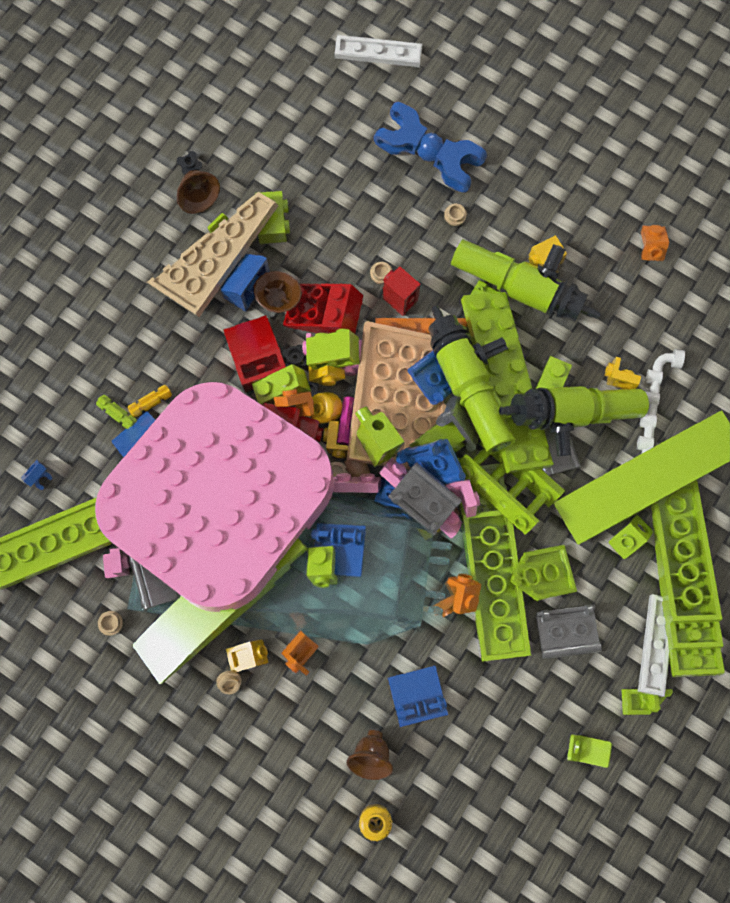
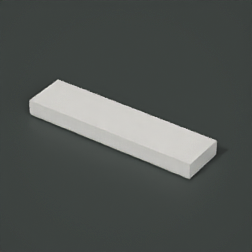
M337 35L335 58L420 67L422 44Z
M652 594L649 597L638 692L665 697L669 647L665 631V617L663 616L662 609L663 598L662 596Z

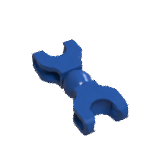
M395 102L390 108V116L401 128L396 131L380 128L373 136L375 144L392 155L404 152L415 155L417 151L419 157L424 161H435L433 166L440 170L442 180L447 186L462 193L468 191L471 186V178L461 169L460 165L465 163L474 166L482 165L487 159L486 151L470 140L451 142L446 139L445 143H443L439 135L426 133L427 128L421 125L416 110L401 102Z

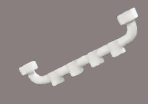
M674 349L673 353H665L659 356L654 362L653 370L648 369L645 382L651 384L650 392L645 391L649 399V409L647 414L640 418V427L645 428L644 436H639L637 441V450H642V453L654 446L653 437L657 423L656 414L660 400L659 391L663 377V365L671 362V367L681 369L685 358L684 350Z

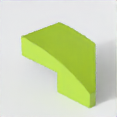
M621 689L623 715H650L652 712H658L661 708L660 705L666 697L672 695V689L665 690V697L638 692V689Z

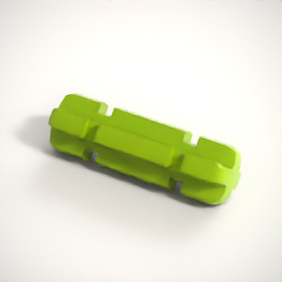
M103 395L98 398L96 405L101 410H106L105 413L119 424L122 422L124 428L132 427L137 421L132 415L128 416L129 413L117 403H111L112 400L108 396Z

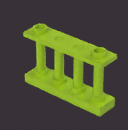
M480 442L479 444L483 449L473 459L465 454L459 461L462 471L465 473V480H470V484L526 535L539 522L534 516L543 504L550 507L565 490L542 469L512 473L519 481L509 492L506 491L498 483L506 473L501 451L491 454L502 464L489 475L480 467L490 455L487 454L482 442ZM525 487L537 496L527 508L515 499Z

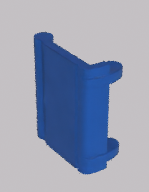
M432 350L407 371L432 405H436L446 399L452 393V390L433 353L434 350Z
M440 439L432 443L405 448L397 453L396 461L398 464L407 462L411 469L418 462L444 485L465 480V473L462 471V467L448 439Z

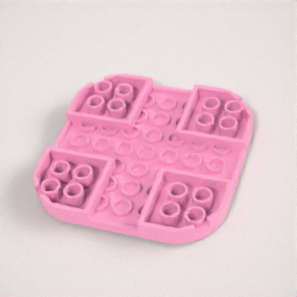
M217 382L202 383L186 389L175 397L109 474L98 492L95 506L96 519L99 528L106 538L191 604L211 612H220V610L231 608L235 610L252 601L262 591L276 573V565L305 528L310 529L324 511L334 489L333 470L322 446L295 426L230 385Z

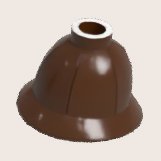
M200 170L186 173L177 190V203L182 211L197 214L210 208L220 193L218 179L215 175Z
M270 271L261 275L255 282V298L268 311L276 313L287 312L293 309L301 299L302 290L298 281L287 273Z
M369 730L368 735L357 743L354 753L347 758V766L355 775L368 780H380L392 774L393 766L389 761V749L387 743L382 739V732Z

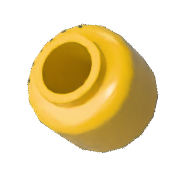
M324 392L315 394L312 397L314 401V415L310 416L312 419L318 420L319 423H329V421H336L341 416L342 402L336 394Z
M380 804L367 806L360 815L359 827L361 833L371 841L385 839L392 829V818L387 808Z

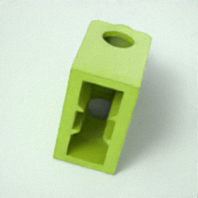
M367 406L358 410L355 415L361 424L356 434L373 466L377 467L395 457L404 440L383 412L373 416Z

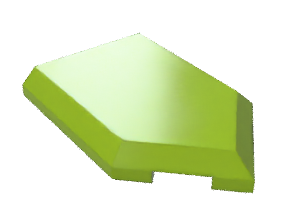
M565 545L523 553L510 582L536 601L577 592Z

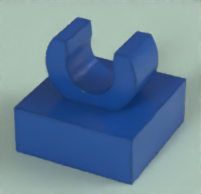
M36 459L21 479L30 487L35 484L38 489L43 490L44 487L39 483V479L44 476L51 480L52 476L45 471L47 468Z

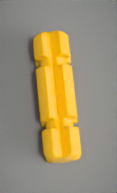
M163 385L158 388L157 392L153 391L139 399L138 403L130 404L128 410L133 417H137L142 414L143 410L146 412L161 403L162 399L170 398L172 393L167 385Z

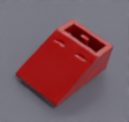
M299 284L302 290L301 299L293 309L286 312L283 323L284 327L327 334L335 333L338 329H349L355 334L364 297L360 291L352 284Z
M267 315L223 330L245 393L254 390L252 383L286 367Z

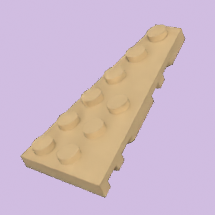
M257 192L237 209V213L230 219L221 221L218 224L220 227L211 234L209 232L184 251L178 261L173 265L168 264L163 268V273L157 278L152 277L147 283L200 317L277 209V203Z

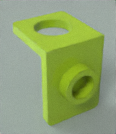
M636 515L608 543L623 559H626L649 540L653 530ZM638 524L643 527V529L645 530V532H643V531L639 528Z
M571 734L567 759L608 768L610 765L612 743Z

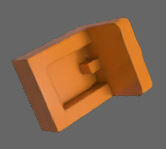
M659 225L643 226L641 230L644 244L641 255L642 260L663 261L669 245L666 228Z
M297 389L282 391V396L274 397L275 407L296 405V408L300 409L299 416L314 415V401L311 392H297Z
M463 573L455 577H448L447 582L457 587L452 611L458 614L476 612L482 585L472 580V576Z
M448 581L445 582V585L452 596L431 607L435 616L441 613L442 617H445L454 612L452 610L457 587L447 583Z
M300 630L281 654L288 660L286 665L297 674L300 670L307 676L309 671L303 665L319 646Z

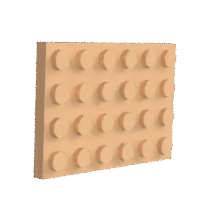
M369 321L365 322L347 460L372 464L356 434L361 423L355 413L363 407L367 406L373 416L380 412L386 415L404 440L399 451L409 448V445L436 424L438 416L444 413L447 406L444 400L436 405H432L407 371L433 350L430 345L431 335ZM388 461L382 463V464L379 465V466H385V464H386ZM407 462L402 464L407 471L410 470Z

